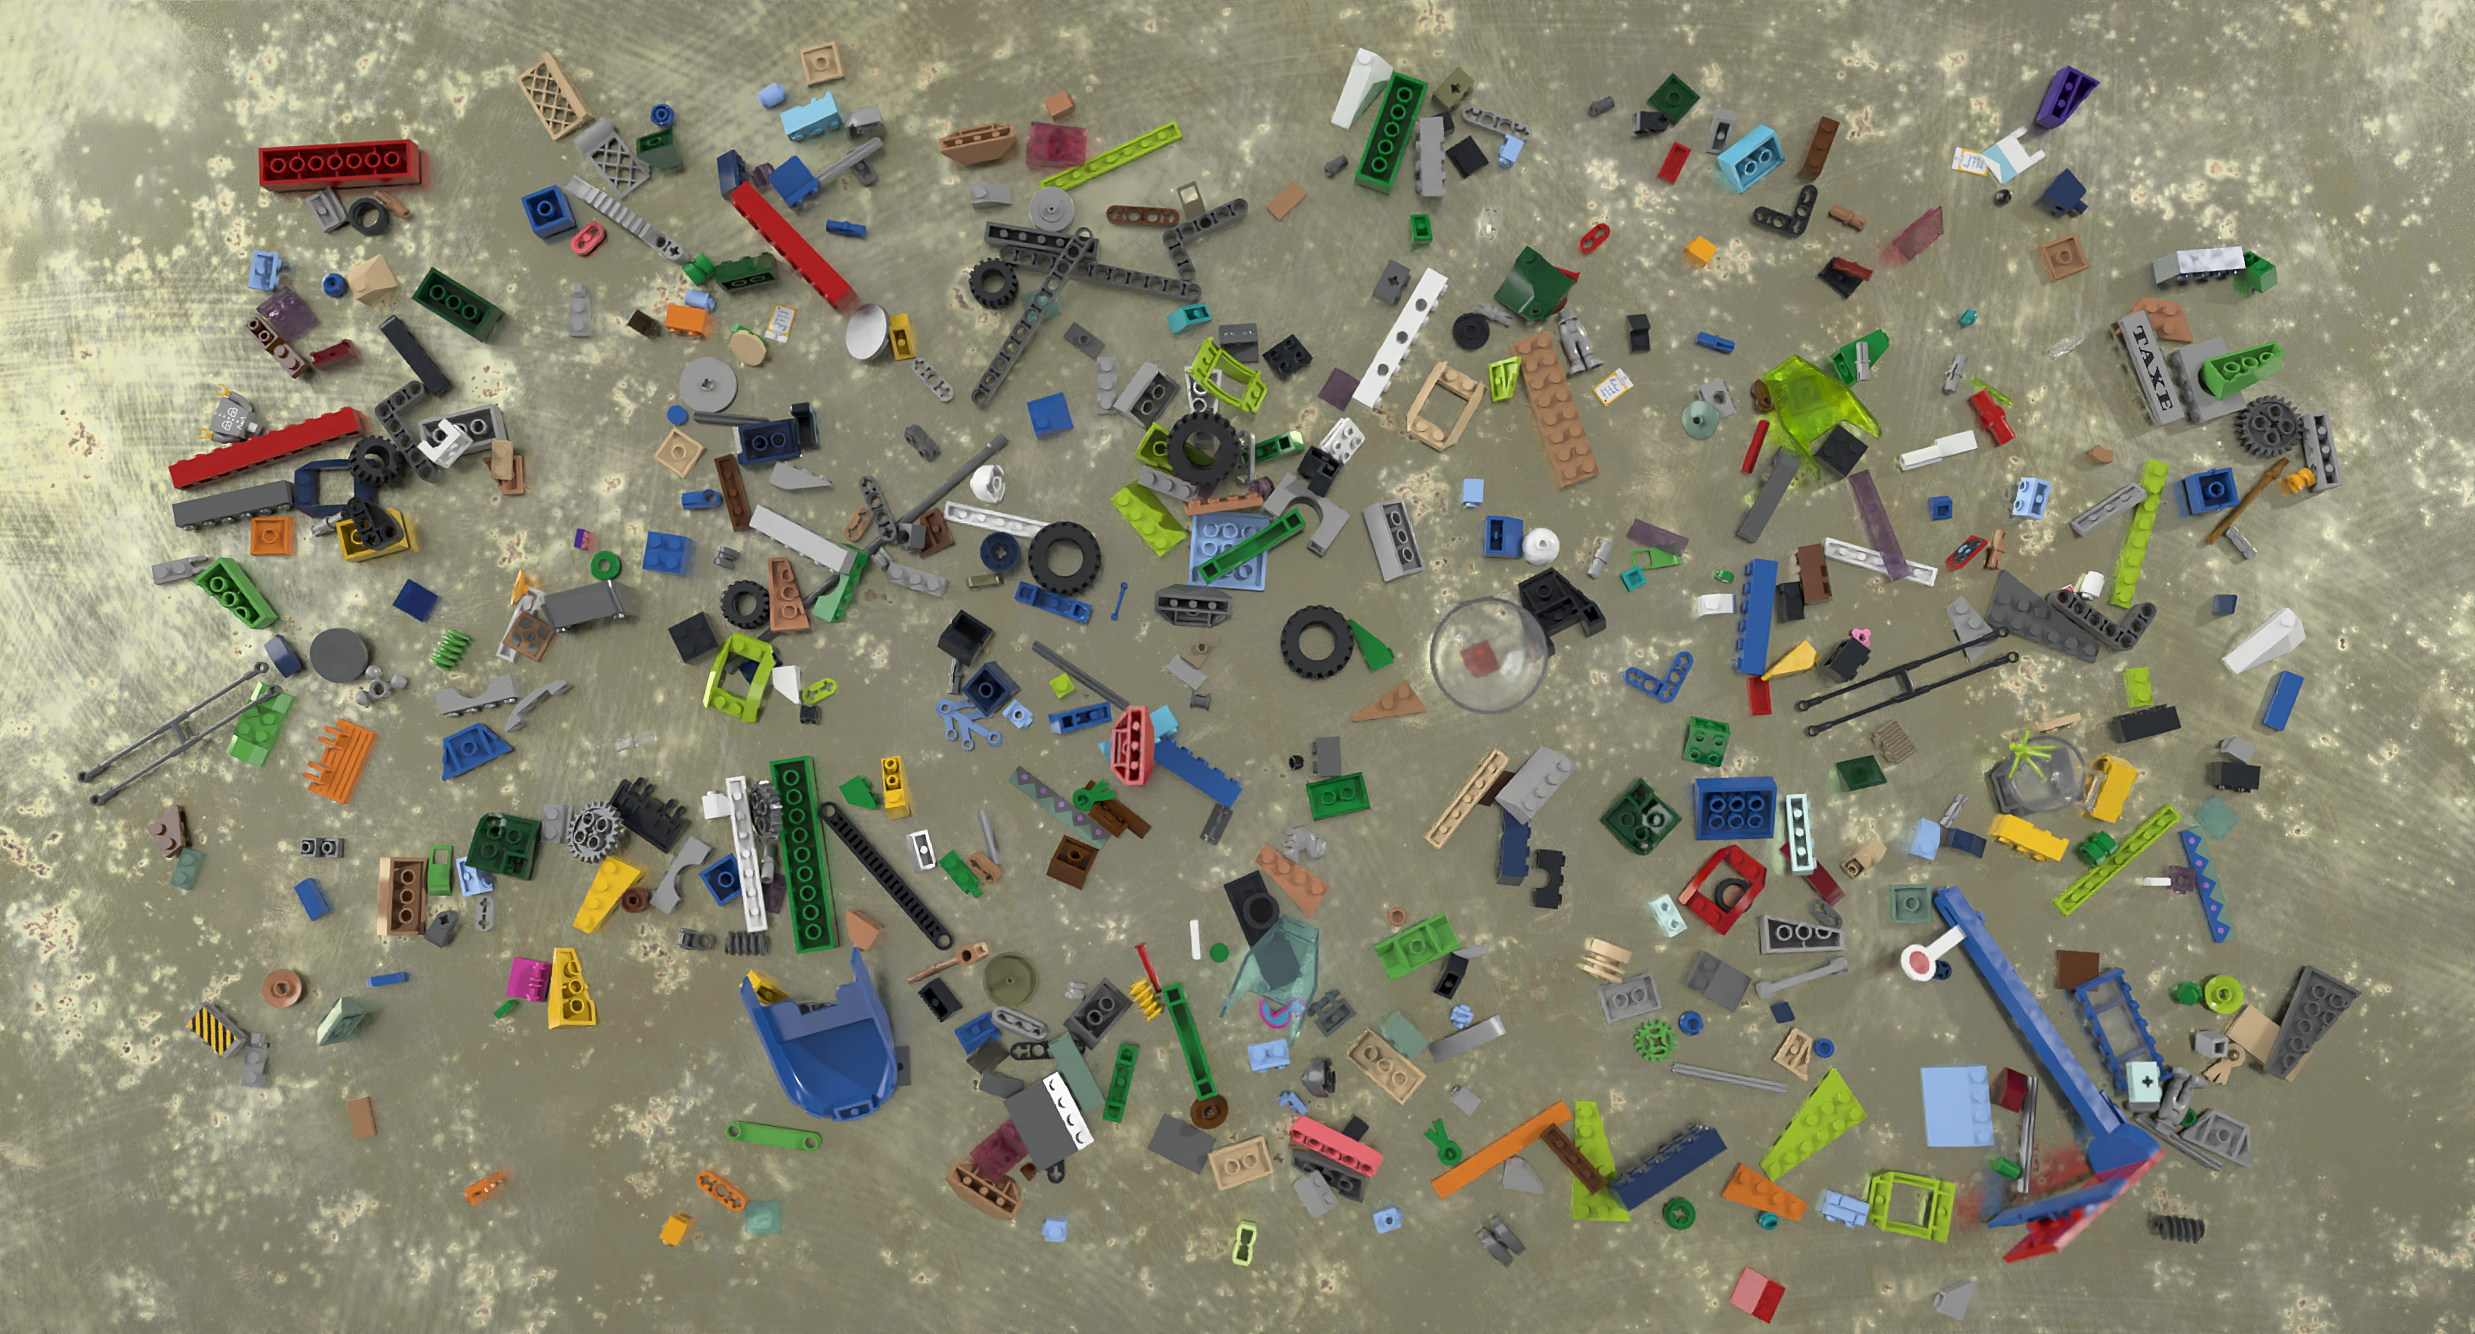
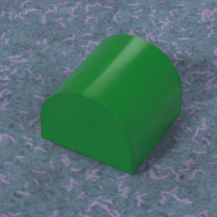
M2000 1156L1992 1167L1993 1171L2007 1179H2017L2020 1172L2019 1165L2003 1156Z

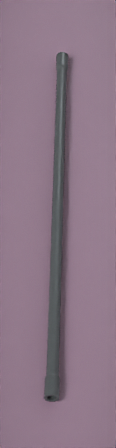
M1000 433L983 450L896 521L895 526L897 530L899 529V522L910 523L991 454L1003 447L1008 442L1006 437ZM887 529V530H886V531H887V535H886V536H887L888 538H890V537H891V533H893V532H891L889 529ZM880 536L863 549V551L869 553L867 558L886 543ZM833 574L801 601L804 611L814 604L819 596H823L839 583L840 575ZM770 627L757 639L767 643L778 633H772ZM737 654L726 662L723 668L730 675L748 658Z

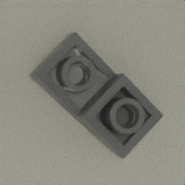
M300 837L299 857L342 858L343 839Z
M983 1070L978 1089L1008 1099L1021 1091L1023 1083L1022 1080L1003 1077L1002 1073Z

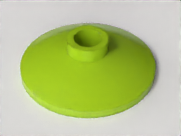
M2218 975L2206 984L2204 997L2207 1005L2213 1011L2220 1014H2230L2238 1010L2242 1005L2244 991L2239 981L2234 977ZM2222 990V991H2223V997L2220 998V997H2219V991Z

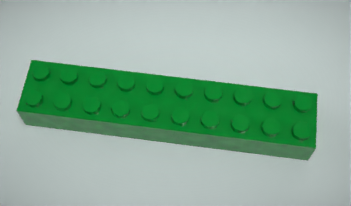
M812 756L770 761L772 786H775V791H778L777 798H780V805L782 806L780 812L783 814L781 816L783 824H780L782 831L779 832L796 954L838 948L839 942Z

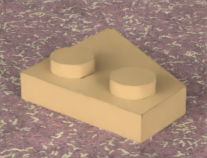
M1794 1027L1774 1058V1061L1807 1081V1064L1810 1063V1049L1812 1048L1813 1039Z

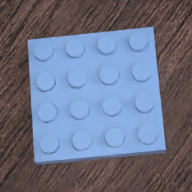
M1225 511L1193 515L1188 585L1207 586L1197 570V566L1269 526V519L1262 514ZM1267 551L1208 586L1264 591Z

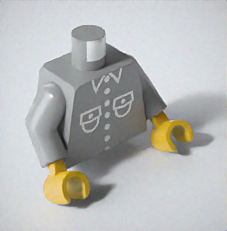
M218 384L224 387V392L219 393L214 390L217 395L222 396V399L209 427V430L212 432L210 433L206 428L201 427L198 429L204 430L206 435L204 437L196 436L199 439L209 438L214 442L229 444L238 442L240 438L247 439L249 433L258 435L262 426L254 422L256 414L252 412V407L246 398L232 390L228 391L224 384Z

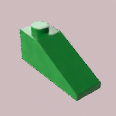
M1288 431L1255 444V465L1287 457L1305 450L1300 432ZM1246 452L1243 453L1245 463L1249 460V455Z
M1353 619L1348 620L1350 628L1353 630L1354 638L1371 673L1394 662L1393 658L1395 656L1390 647L1387 648L1383 642Z

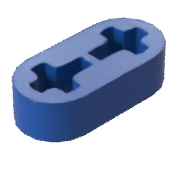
M404 972L366 978L368 988L405 982Z

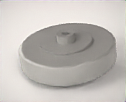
M1043 188L1036 192L1030 201V218L1039 230L1059 233L1065 230L1074 218L1073 200L1067 192L1060 188Z

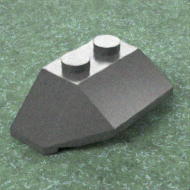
M1174 584L1155 591L1154 610L1173 625L1211 628L1231 616L1232 597L1215 587Z

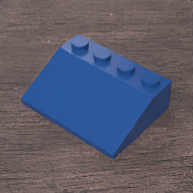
M1773 777L1695 778L1696 840L1774 838L1777 785Z

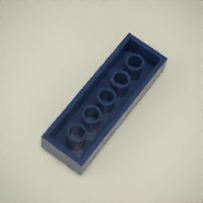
M1698 1125L1691 1130L1692 1133L1690 1135H1683L1676 1139V1143L1671 1147L1668 1145L1659 1150L1660 1154L1657 1156L1646 1158L1643 1161L1644 1164L1640 1167L1635 1166L1629 1169L1626 1176L1622 1178L1617 1177L1610 1182L1612 1185L1607 1188L1618 1207L1630 1212L1728 1149L1717 1130L1713 1127Z

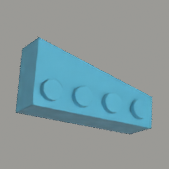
M1167 705L1150 714L1155 729L1154 745L1161 741L1160 737L1163 735L1170 736L1178 731L1176 727L1179 724ZM1112 738L1106 743L1098 744L1110 765Z

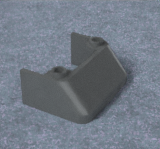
M616 580L602 581L539 597L540 606L550 629L556 633L567 632V628L573 624L607 616L617 620L624 618L625 614L634 616L629 588L627 585Z

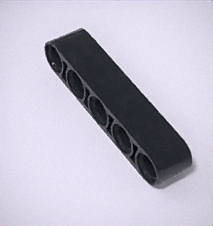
M392 314L378 326L434 396L437 397L452 385L396 315Z

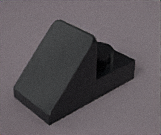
M1627 315L1630 353L1649 352L1651 350L1649 340L1651 326L1647 315Z

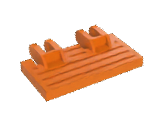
M338 718L335 726L343 729L342 731L326 725L322 728L328 733L337 735L335 741L324 736H319L318 741L335 747L334 749L326 746L320 762L327 764V767L308 761L307 765L322 772L319 777L309 772H303L302 776L317 782H311L308 790L341 804H346L376 733Z

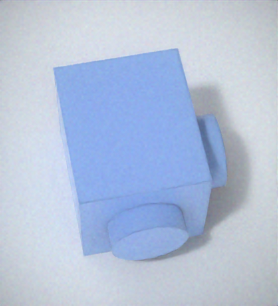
M1394 1205L1372 1212L1379 1234L1401 1227L1400 1221L1403 1218L1400 1209L1396 1210Z
M1048 1217L1046 1223L1042 1225V1235H1045V1241L1065 1242L1068 1218Z

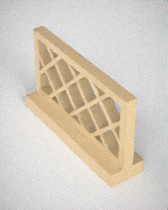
M548 51L542 55L543 59L515 79L553 141L557 142L585 121L590 122L593 120L594 116L557 56ZM544 65L548 68L547 77L539 76L540 68ZM529 76L534 77L532 88L526 87L523 82ZM538 78L546 80L544 90L536 89ZM550 81H555L558 84L556 92L548 91ZM536 91L543 93L541 103L534 100ZM548 94L555 95L554 105L546 104ZM560 96L566 97V108L558 107ZM545 107L553 108L551 119L545 118ZM557 109L565 111L563 121L555 120ZM569 112L576 113L579 119L573 123L568 122ZM555 122L562 124V129L557 134L553 131Z

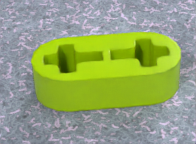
M824 678L805 688L802 692V698L808 704H816L836 693L838 689L837 682L831 678ZM826 682L833 683L830 692L829 690L821 691L822 688L826 687ZM809 691L813 693L818 691L819 693L814 695L813 701L812 699H807Z

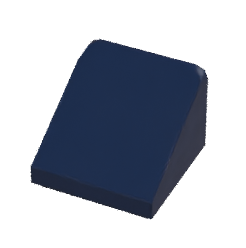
M2215 595L2212 613L2224 616L2234 614L2237 595Z
M1782 1000L1770 1006L1777 1023L1781 1024L1795 1020L1788 1002Z

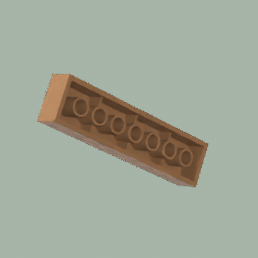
M1546 331L1512 343L1510 346L1512 356H1518L1522 359L1518 373L1560 488L1563 489L1597 477L1600 472L1549 332Z

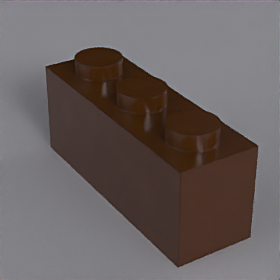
M1825 116L1819 119L1800 165L1798 175L1814 181L1819 177L1840 122Z

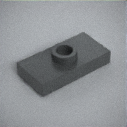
M1075 321L1063 336L1064 339L1093 360L1105 346V343Z
M895 1046L898 1068L895 1086H910V1046Z

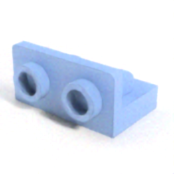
M467 857L456 859L463 897L494 890L491 872L466 867Z
M1286 1039L1248 1046L1252 1071L1256 1070L1257 1073L1267 1072L1270 1067H1275L1277 1070L1287 1068V1064H1290Z

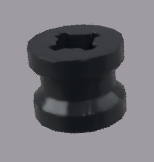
M802 705L800 709L801 724H806L807 722L817 724L819 719L818 705H813L812 707Z

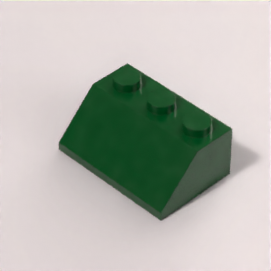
M769 252L759 253L758 256L752 258L750 256L741 257L738 261L734 262L727 260L721 262V265H716V283L724 292L780 280L776 258L772 253L769 254Z

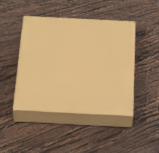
M835 41L799 50L808 87L845 78Z
M673 427L652 458L685 480L706 448L676 427Z

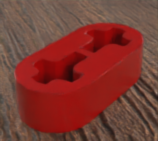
M1599 223L1591 229L1579 242L1580 252L1586 255L1593 253L1609 237V226ZM1598 229L1600 231L1603 229L1605 230V236L1600 235L1598 238L1595 237L1599 232ZM1590 240H1593L1594 242L1590 246L1591 249L1583 247L1584 241L1588 243Z

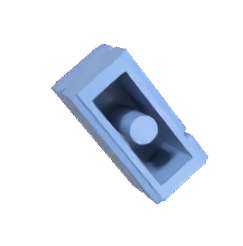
M1828 1190L1821 1213L1827 1215L1826 1219L1838 1222L1839 1219L1845 1221L1846 1226L1856 1229L1857 1226H1864L1870 1204Z

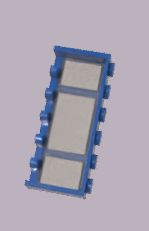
M2115 967L2113 970L2077 986L2075 985V997L2079 1003H2082L2085 1009L2083 1014L2092 1025L2091 1032L2101 1044L2099 1049L2109 1062L2107 1063L2109 1071L2117 1079L2115 1084L2118 1090L2129 1095L2126 1063L2156 1062L2160 1069L2158 1083L2172 1077V1074L2166 1071L2161 1063L2164 1062V1058L2156 1052L2154 1047L2156 1041L2153 1036L2148 1034L2145 1028L2148 1026V1023L2144 1018L2140 1017L2137 1010L2140 1006L2137 1001L2132 999L2129 993L2132 988L2129 983L2123 980L2122 974L2125 973L2124 970ZM2142 1080V1084H2148L2147 1081Z

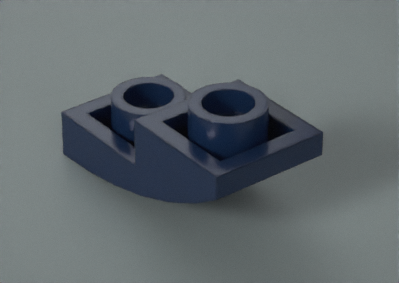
M277 634L264 645L272 662L285 678H288L301 668L295 652L289 650L284 636Z

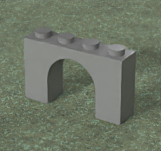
M2222 336L2181 348L2171 353L2172 363L2178 372V381L2183 386L2184 398L2189 403L2190 415L2196 425L2247 408L2241 391L2219 401L2216 396L2204 392L2198 383V371L2204 360L2228 354Z
M1287 472L1262 506L1260 514L1274 522L1280 518L1288 506L1294 503H1305L1312 506L1319 515L1320 525L1310 538L1307 546L1323 556L1347 523L1350 514L1343 507H1338L1332 503L1330 498L1326 496L1322 498L1307 489L1309 485L1303 483L1298 476Z

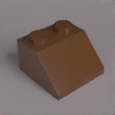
M1064 835L1051 859L1046 875L1082 890L1099 849Z

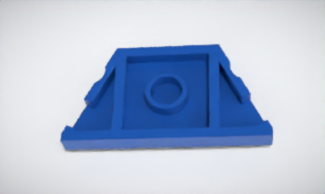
M478 722L443 739L444 754L442 763H444V770L441 779L442 781L452 779L513 749L486 726Z

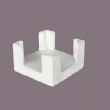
M444 418L438 426L448 437L435 448L425 440L417 447L434 463L448 469L474 440L456 424L452 425Z

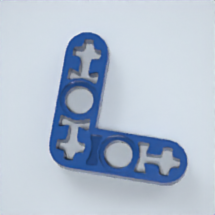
M1686 651L1678 653L1663 681L1635 667L1627 669L1623 674V679L1628 685L1661 702L1669 703L1675 699L1693 664V656ZM1687 656L1686 660L1689 661L1688 663L1683 664L1681 669L1674 668L1675 665L1677 667L1680 666L1682 662L1679 659L1680 657ZM1634 671V672H1635V676L1638 677L1639 679L1642 678V675H1643L1645 678L1641 681L1640 686H1639V685H1637V684H1638L1640 681H1638V680H1636V679H1633L1632 681H1630V680H1629V679H1630V676L1628 675V673H1632V672ZM1672 672L1680 674L1679 682L1671 681L1670 675ZM1646 680L1654 682L1655 687L1653 690L1649 691L1645 688ZM1670 685L1676 686V689L1672 687L1669 691L1671 697L1663 698L1664 694L1662 691H1666Z

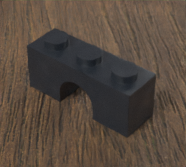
M1537 849L1536 868L1546 870L1550 875V882L1543 888L1534 887L1532 907L1558 909V905L1561 906L1562 894H1559V890L1564 882V875H1561V867L1565 866L1563 851Z

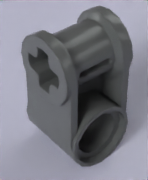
M454 910L438 913L432 925L426 931L424 939L439 948H443L459 922L458 913Z
M679 928V941L675 947L707 951L715 946L716 939L710 933ZM703 937H706L708 940L706 947H703L701 944Z

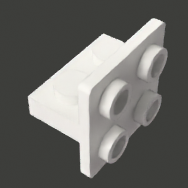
M1348 417L1346 419L1340 418L1319 444L1318 448L1345 464L1365 440V436Z

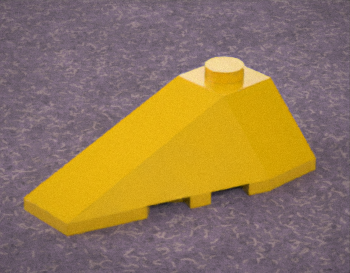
M574 948L554 949L548 1005L549 1030H569L596 1025L595 1005L593 1000H590L587 992L589 988L587 983L583 981L582 969Z

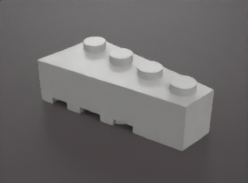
M1418 117V122H1415V132L1419 133V141H1416V153H1419V160L1416 161V172H1420V180L1416 182L1417 191H1420V195L1423 197L1446 196V189H1443L1446 175L1444 167L1442 168L1445 160L1444 148H1442V144H1444L1443 117Z
M1766 914L1759 916L1762 955L1824 953L1845 950L1843 930L1792 921Z

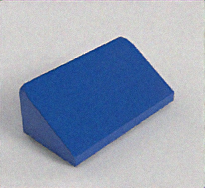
M306 878L294 887L311 921L330 912L312 878Z

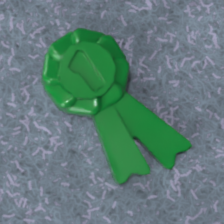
M1103 778L1091 790L1086 788L1076 790L1073 793L1072 802L1077 809L1086 812L1094 807L1095 801L1114 799L1116 795L1113 794L1114 789L1103 791L1109 786Z
M1441 1119L1438 1122H1433L1438 1135L1431 1128L1424 1135L1439 1147L1438 1157L1444 1165H1456L1462 1158L1461 1148L1457 1143L1449 1142Z

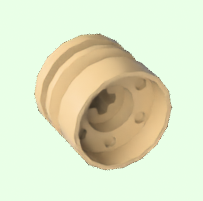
M1593 938L1589 950L1597 956L1596 959L1587 957L1586 960L1594 964L1593 967L1584 965L1583 970H1586L1593 977L1609 983L1621 984L1623 979L1616 977L1615 974L1618 972L1625 975V971L1619 968L1618 965L1619 963L1628 965L1632 952Z

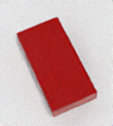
M1674 142L1657 176L1674 184L1691 149Z
M1763 676L1748 678L1751 716L1772 714L1769 680L1763 681L1761 679Z

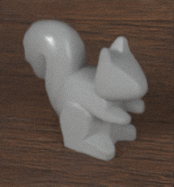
M1305 825L1285 829L1286 834L1290 835V840L1284 842L1285 846H1290L1284 851V855L1288 859L1294 860L1296 864H1299V851L1306 850L1307 855L1314 860L1321 859L1326 855L1327 846L1325 841H1322L1321 838L1315 839L1312 831L1306 828Z

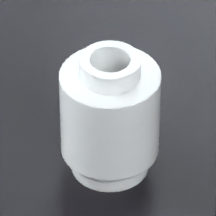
M2089 571L2088 575H2085L2079 591L2083 599L2093 601L2099 598L2104 584V576L2102 574Z

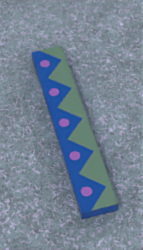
M2202 826L2180 831L2216 943L2237 938Z

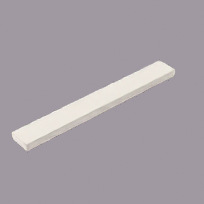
M950 501L946 502L943 515L945 521L995 532H1005L1031 540L1034 539L1040 530L1050 524ZM1060 540L1054 543V545L1081 550L1077 544L1069 540Z
M745 776L727 778L725 782L748 933L768 930Z

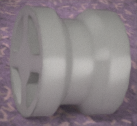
M882 547L879 548L877 554L870 556L882 571L886 569L887 564L891 563V561L894 562L892 557Z
M1068 981L1067 986L1069 989L1065 997L1084 1000L1085 996L1083 993L1087 985Z

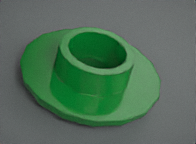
M599 551L591 558L589 567L590 572L595 578L606 581L616 576L620 564L617 556L612 552ZM607 560L610 564L609 569L602 571L600 564Z

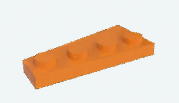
M1741 1163L1738 1164L1720 1195L1722 1198L1770 1213L1773 1212L1796 1221H1800L1809 1205Z

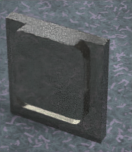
M990 1036L965 1061L982 1075L983 1070L992 1072L1010 1055V1052Z

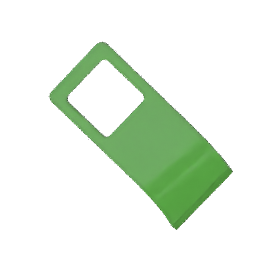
M1679 543L1631 551L1633 568L1637 566L1635 554L1650 551L1652 566L1640 568L1641 571L1683 564Z
M432 845L430 848L427 882L430 896L452 895L449 885L452 857L451 845ZM434 850H449L447 864H433Z

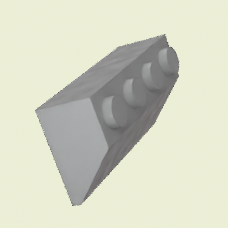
M1403 498L1378 502L1362 509L1385 582L1426 570Z
M1541 746L1499 792L1495 799L1523 825L1537 813L1577 766L1563 753Z

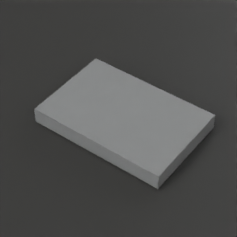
M1652 971L1623 978L1621 984L1605 983L1596 986L1606 1024L1663 1009Z

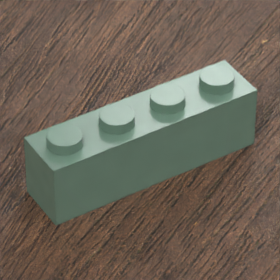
M1070 1031L1049 1041L1047 1051L1051 1059H1056L1058 1063L1056 1068L1061 1076L1064 1075L1068 1082L1065 1083L1070 1093L1074 1092L1077 1098L1074 1101L1078 1109H1083L1086 1114L1105 1104L1106 1098Z

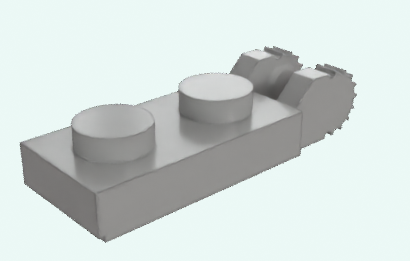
M205 555L152 565L154 583L161 585L196 577L195 575L201 574L208 568L198 567L194 569L193 566L194 563L206 561Z

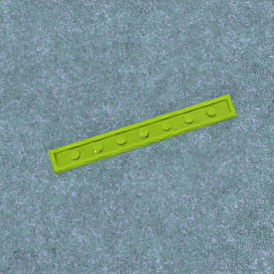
M1174 120L1038 183L1041 189L1057 187L1067 192L1183 139V136Z
M2167 803L2118 845V852L2111 857H2106L2107 860L2099 867L2093 866L2052 903L2064 917H2068L2180 821L2182 817L2170 803Z

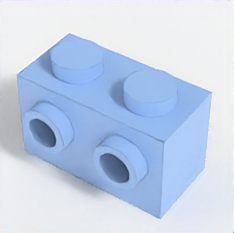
M2021 478L2012 515L2028 520H2042L2052 483L2039 478Z

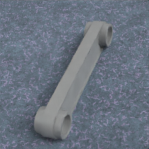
M1844 956L1835 957L1829 960V964L1773 982L1770 980L1758 982L1755 984L1756 991L1760 999L1769 998L1775 995V991L1831 973L1833 975L1846 973L1849 971L1848 964Z

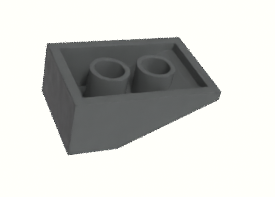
M1700 950L1682 985L1734 1013L1752 978L1711 954Z
M1104 978L1063 1025L1092 1051L1131 1007L1133 1002Z

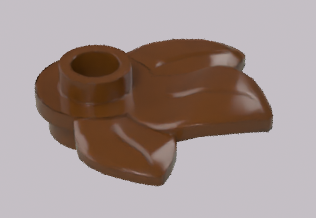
M1760 379L1755 381L1753 394L1757 398L1756 407L1760 412L1765 413L1773 409H1782L1786 405L1787 398L1781 395L1782 385L1778 380H1773L1767 385Z

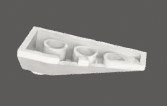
M1359 48L1331 124L1349 130L1370 103L1375 100L1376 96L1387 86L1393 67L1379 55Z
M2289 608L2277 610L2229 653L2223 661L2235 674H2238L2288 653L2306 638L2302 622Z

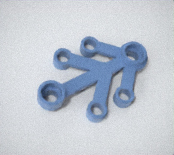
M969 698L954 703L949 699H942L937 703L936 712L940 717L944 718L946 738L950 741L957 738V732L953 729L952 718L959 722L964 750L969 751L974 746L973 741L970 739L968 727L987 738L988 744L992 747H997L1002 743V736L998 731L990 732L972 721L984 717L991 718L994 713L986 717L980 710L966 714L956 711L966 707L975 708V704L972 706L968 704ZM944 705L949 706V710L946 712L942 711ZM950 731L955 733L953 738L948 737ZM991 736H998V740L995 742L991 741ZM966 741L971 742L969 748L964 747Z

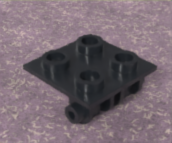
M1294 334L1262 354L1277 373L1280 381L1287 380L1292 373L1296 374V370L1300 371V367L1309 365L1313 359Z

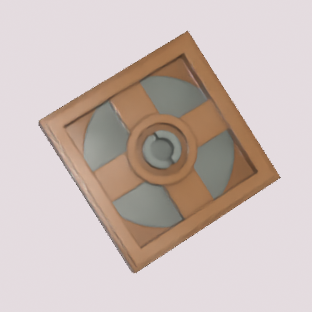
M521 610L502 643L537 662L555 631L550 629L549 624Z

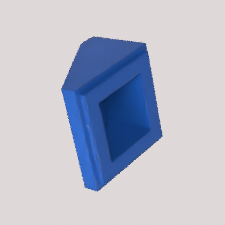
M1949 496L1930 498L1932 520L1952 518L1953 500Z

